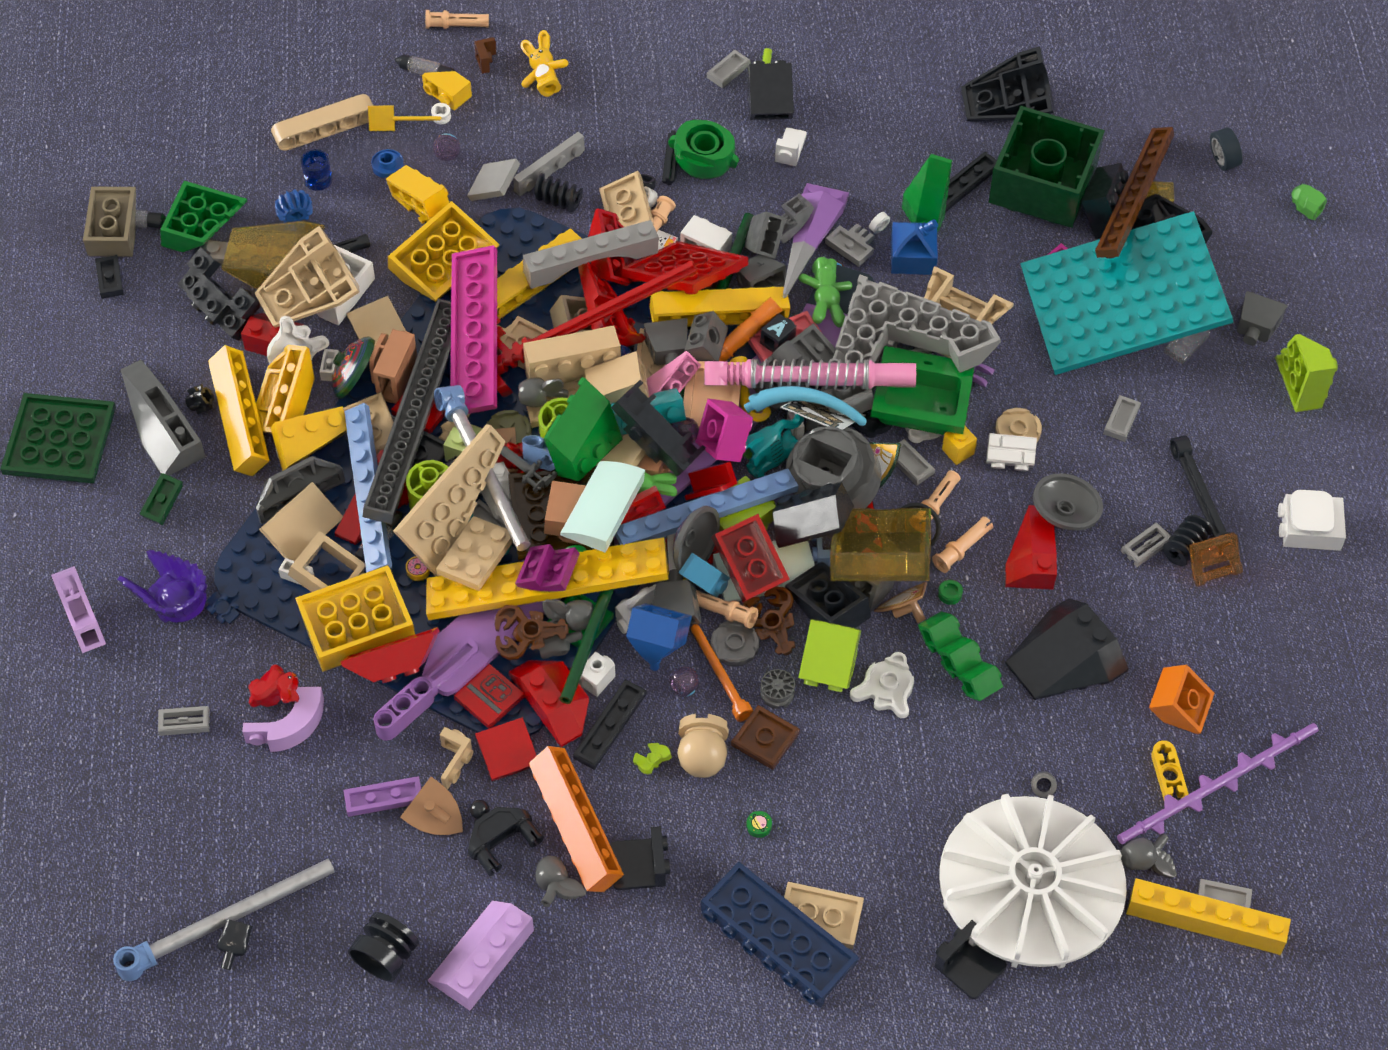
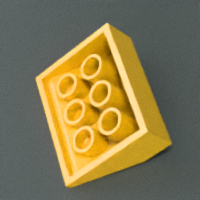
M451 201L388 256V269L403 283L436 302L451 289L453 253L492 245L498 248L499 243Z
M388 565L295 598L322 672L341 666V661L349 655L415 635L413 622Z

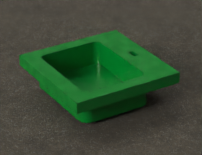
M884 346L881 363H916V387L876 386L870 417L879 418L884 424L944 435L946 432L963 434L975 367L959 373L951 358Z

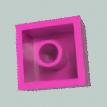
M707 399L695 443L700 447L704 445L706 447L705 451L716 460L741 462L742 455L746 450L748 434L752 429L753 417L732 401Z

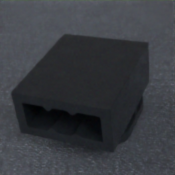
M778 60L767 64L764 61H754L752 64H749L747 86L750 120L792 119L794 115L792 63Z

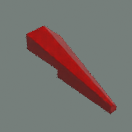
M588 262L578 266L588 311L618 297L607 280L602 281L597 274L599 271L597 265L592 266ZM623 309L591 325L592 330L614 326L621 349L642 343L646 339L642 333H637L633 327L635 321L633 318L628 319Z

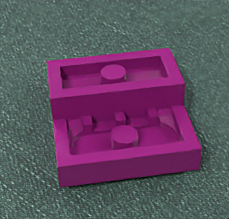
M550 544L530 547L515 584L517 587L535 591H565L580 553L575 547L554 550Z

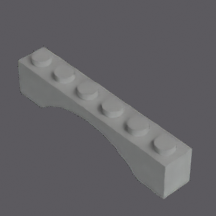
M648 220L523 255V272L532 289L553 283L571 269L593 260L618 256L639 259L657 254L659 236L652 221Z

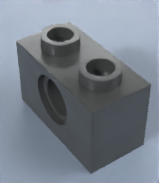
M714 311L695 315L684 351L689 352L697 361H719L728 327Z

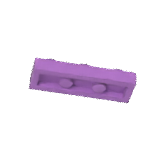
M419 776L345 789L344 796L348 817L409 806L421 790Z

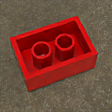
M759 514L722 530L711 537L742 602L790 580Z

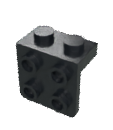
M661 826L651 827V838L614 841L611 843L610 846L624 874L614 883L616 890L666 886V875L670 874L669 859H664L663 851H668L667 835L662 836Z
M971 920L962 930L959 927L953 934L954 938L949 943L945 941L938 947L935 952L937 957L934 967L970 999L974 1000L1002 974L1007 967V963L1005 960L980 948L977 944L975 946L969 944L972 930L977 925L976 922Z

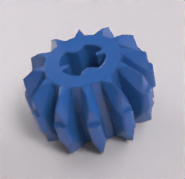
M296 189L292 192L286 191V194L279 195V199L275 201L277 217L284 224L290 222L292 225L296 222L302 223V220L309 219V215L313 213L312 200L303 190L298 192Z

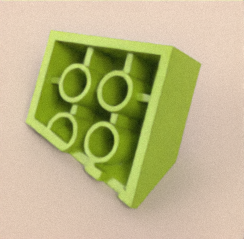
M1296 334L1287 343V348H1283L1281 354L1276 355L1275 359L1295 412L1320 409L1328 397V390L1333 383L1334 374L1338 369L1337 361L1332 357L1328 348L1301 334Z

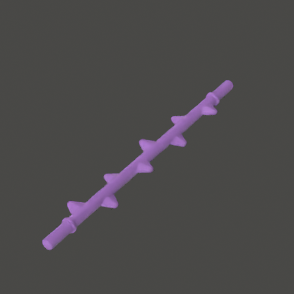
M1312 723L1296 733H1291L1286 739L1274 733L1271 735L1272 747L1253 758L1248 757L1242 752L1239 753L1237 767L1214 780L1201 775L1199 777L1200 788L1182 799L1177 800L1169 794L1164 796L1165 808L1142 822L1138 821L1135 826L1117 835L1119 843L1124 844L1140 834H1145L1149 829L1161 835L1164 833V820L1189 807L1197 812L1202 811L1201 799L1223 786L1233 792L1237 791V778L1259 765L1273 770L1275 768L1274 757L1294 745H1299L1302 740L1318 732L1317 725Z

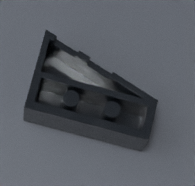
M1122 163L1097 167L1082 199V204L1095 239L1102 237L1129 179L1128 172L1123 169Z

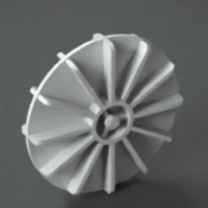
M1004 794L1000 800L990 802L971 813H967L950 834L941 856L939 880L944 908L948 910L954 922L961 930L971 920L977 923L969 938L970 945L975 946L977 944L990 954L1012 962L1011 967L1017 968L1018 964L1064 968L1067 963L1087 956L1097 948H1100L1113 933L1123 913L1126 901V877L1121 862L1122 854L1120 850H1116L1107 835L1094 823L1096 819L1094 816L1089 815L1086 817L1067 805L1053 801V795H1048V798L1044 799L1027 796L1010 797L1009 794Z

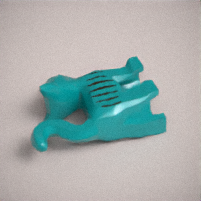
M795 414L791 421L782 419L774 425L767 426L748 436L746 450L749 448L753 457L749 459L746 467L754 478L764 477L765 472L779 466L788 458L798 442L792 435L791 430L801 425L804 420L803 416ZM786 428L787 430L784 432L783 436H781L783 429Z

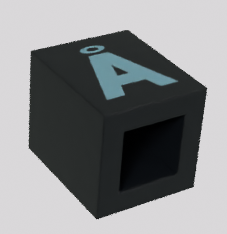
M779 313L761 329L760 344L774 352L788 340L791 341L796 337L797 325L791 319L785 318Z

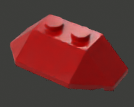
M597 208L588 237L623 228L624 226L618 221L619 217L616 213ZM619 256L593 260L591 265H597L599 268L597 274L601 279L628 286L634 281L630 278L622 277L621 268L637 261V259Z
M436 627L349 655L341 661V665L372 682L382 680V683H387L396 679V675L405 673V676L419 672V667L425 663L439 634V629Z
M528 660L509 671L508 674L516 686L524 693L526 700L559 746L563 747L582 736L589 705V696L581 685L578 684L571 704L561 702L559 698L570 672L564 662Z

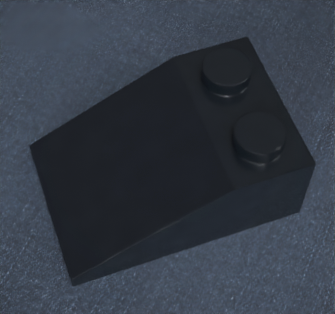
M824 562L816 564L785 585V588L791 592L795 602L810 620L814 619L856 628L871 618L868 596L841 575L834 579V570Z

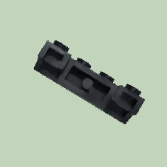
M200 247L187 263L190 269L179 281L178 285L192 300L191 305L199 312L203 311L206 314L204 318L210 324L215 326L217 323L231 338L239 341L249 317L254 316L261 307V304L250 295L251 292L243 287L232 298L214 279L210 278L221 263L213 259L209 251Z
M639 380L611 409L627 424L623 430L645 451L646 455L655 463L661 460L678 477L706 447L702 445L697 449L688 440L693 435L690 431L682 437L650 404L656 396L652 394L648 398L639 389L643 384Z

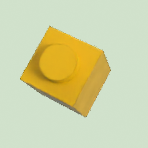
M966 426L963 434L946 432L943 438L942 450L955 465H958L975 454L977 438Z

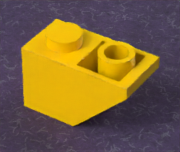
M456 71L429 72L422 75L424 91L428 95L437 98L441 103L447 104L454 111L472 97L471 82Z

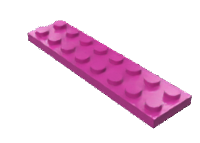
M494 245L452 254L450 386L460 385L463 388L468 414L497 409V249Z

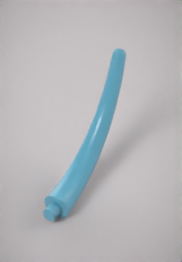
M781 386L765 389L749 396V402L744 404V408L749 413L754 409L759 412L771 405L782 402H812L839 411L860 426H864L867 423L863 415L844 401L828 393L807 387Z

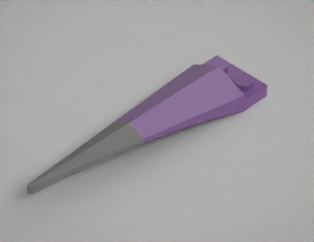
M809 183L806 184L802 196L813 205L814 209L807 222L793 237L783 298L787 297L817 247L843 214L849 192Z

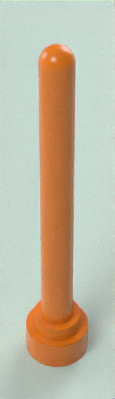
M698 624L692 625L691 632L733 703L732 713L738 722L747 720L754 711L749 702H746L739 696Z

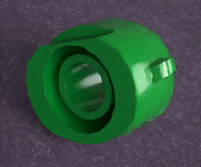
M686 121L678 128L676 135H672L668 141V145L674 149L675 160L680 167L689 175L698 179L721 177L729 168H736L739 162L738 156L735 155L734 136L729 130L712 121Z

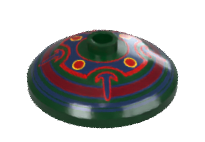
M370 336L351 343L343 353L339 351L333 360L335 367L332 374V388L335 397L339 399L344 398L362 375L375 345V340Z

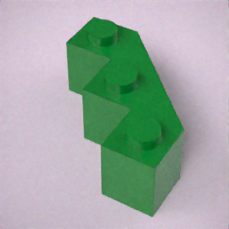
M940 611L918 624L928 649L932 654L936 651L942 658L941 665L953 679L955 677L959 678L963 683L961 689L967 697L981 701L1003 688L999 669L995 665L982 661L979 654V645L975 640L961 635L959 621L954 615Z

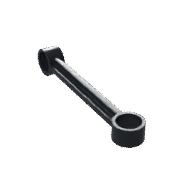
M1186 435L1171 438L1170 449L1172 456L1176 461L1180 462L1204 518L1213 527L1212 536L1214 541L1212 552L1220 559H1230L1236 552L1238 540L1235 535L1226 532L1192 456L1191 442ZM1226 541L1232 545L1233 549L1223 550L1217 545V542Z

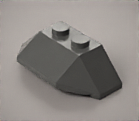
M311 456L269 477L265 482L256 506L260 523L263 524L269 521L311 482L322 493L344 483L345 477L341 465Z

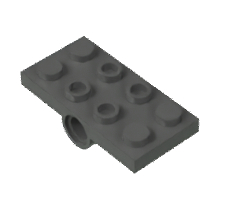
M813 323L791 341L788 340L778 347L767 360L769 366H773L775 359L778 361V366H782L784 359L787 361V366H791L793 359H795L797 366H800L803 359L806 366H810L812 359L818 363L821 359L824 363H829V360L834 356L836 348ZM764 382L762 389L760 388V383H758L754 389L755 392L759 393L762 390L769 389V382ZM773 382L772 388L778 387V382ZM782 382V386H787V382ZM791 382V386H796V382ZM801 382L800 387H806L805 382ZM788 402L774 404L769 407L775 413Z

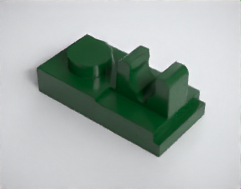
M161 473L139 514L163 526L183 487V482Z

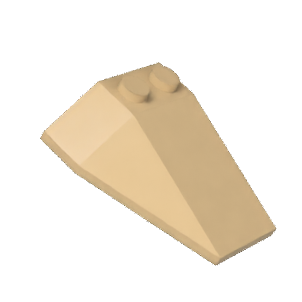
M318 226L297 242L254 294L270 322L276 328L280 326L279 321L283 316H289L293 321L340 306L358 294L360 289L359 284L341 254L322 228Z

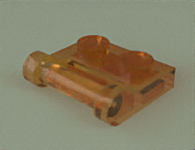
M1234 532L1189 545L1192 575L1196 586L1204 585L1206 581L1230 574L1238 575L1243 573L1239 555L1238 535ZM1229 560L1230 565L1203 572L1202 569Z

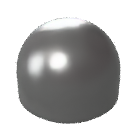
M1041 771L1033 776L1031 787L1037 796L1045 798L1048 795L1054 794L1057 782L1051 773ZM1041 778H1047L1051 782V787L1046 792H1042L1037 788V782Z

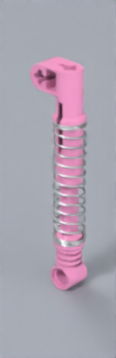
M748 359L746 362H742V365H740V362H737L736 365H734V362H731L728 365V362L706 361L704 385L722 386L728 385V382H730V385H734V382H736V385H740V382H742V385H745L747 388L755 389L756 385L760 383V388L762 389L764 382H769V388H772L773 382H778V387L782 386V382H787V386H791V382H796V386H800L801 382H805L807 388L810 385L815 386L816 389H818V386H824L825 389L828 386H833L834 389L837 386H842L843 389L846 386H852L853 390L855 386H861L862 390L872 389L874 386L916 387V363H874L872 360L866 359L864 363H860L859 359L856 363H851L850 360L847 363H842L841 360L838 363H833L831 359L829 363H824L822 359L818 363L812 359L810 366H806L803 359L800 366H797L795 359H793L791 366H787V361L784 359L782 366H778V361L775 359L773 366H769L768 360L765 359L764 365L760 366L758 359Z

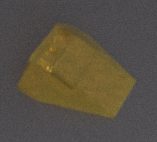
M307 221L232 228L221 269L258 289L302 237L318 226L324 231L325 225Z

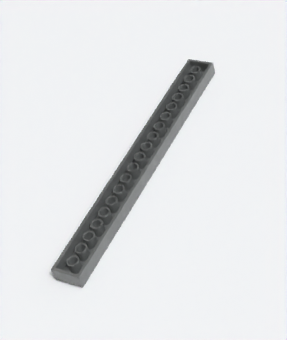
M437 300L365 501L362 516L364 518L388 524L393 523L406 485L407 474L412 468L434 404V391L440 387L451 355L450 301Z

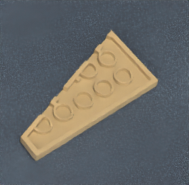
M486 424L393 530L435 577L440 576L437 574L436 568L468 524L477 505L475 501L480 490L483 491L486 485L485 479L490 469L494 468L505 444V440L491 425Z

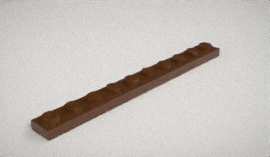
M1173 127L1151 129L1095 249L1097 258L1119 257L1173 139Z

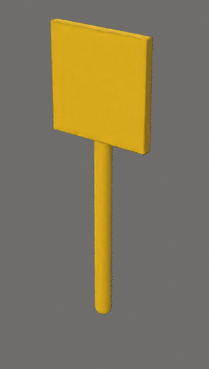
M394 105L368 106L369 131H395V121H440L442 119L441 116H394Z

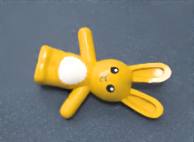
M542 30L538 35V49H535L528 40L521 42V49L529 57V64L534 69L522 81L521 85L527 88L536 80L538 83L537 89L540 94L549 97L561 90V85L554 69L565 68L569 63L566 59L553 61V56L549 51L550 35L547 31Z

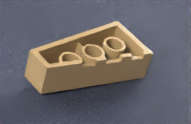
M614 326L523 343L527 379L541 378L544 381L561 379L565 382L585 375V369L621 357V347Z

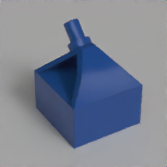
M933 219L928 223L892 222L891 274L932 275L934 266L937 267L938 223L936 220Z
M645 603L632 608L626 637L640 656L650 664V669L657 671L660 668L659 663L663 658L686 644L692 615Z

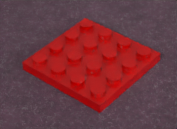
M676 241L658 250L657 254L643 257L621 268L622 277L630 278L634 282H648L692 260L697 273L667 287L668 290L685 291V294L692 295L748 266V257Z

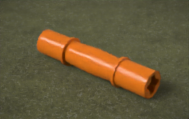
M771 297L754 312L752 311V315L725 338L719 361L726 362L730 357H733L732 354L746 344L762 327L783 311Z

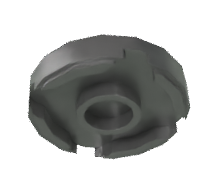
M726 621L720 624L719 628L712 633L711 647L720 662L729 666H741L752 661L757 655L759 637L754 628L749 629L743 623L737 621Z

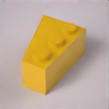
M407 165L386 178L391 195L409 212L414 210L419 215L418 220L422 224L428 222L449 204L448 191L442 184L439 185L430 177L422 175L418 170H414Z
M343 406L274 422L271 432L282 471L303 461L347 432Z

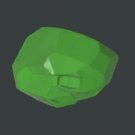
M1305 184L1295 187L1291 194L1292 202L1296 204V210L1311 220H1316L1327 202V199L1320 191Z

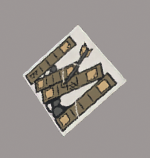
M790 401L780 407L825 426H834L842 430L855 422L846 415L832 413L828 410L827 406L817 403Z

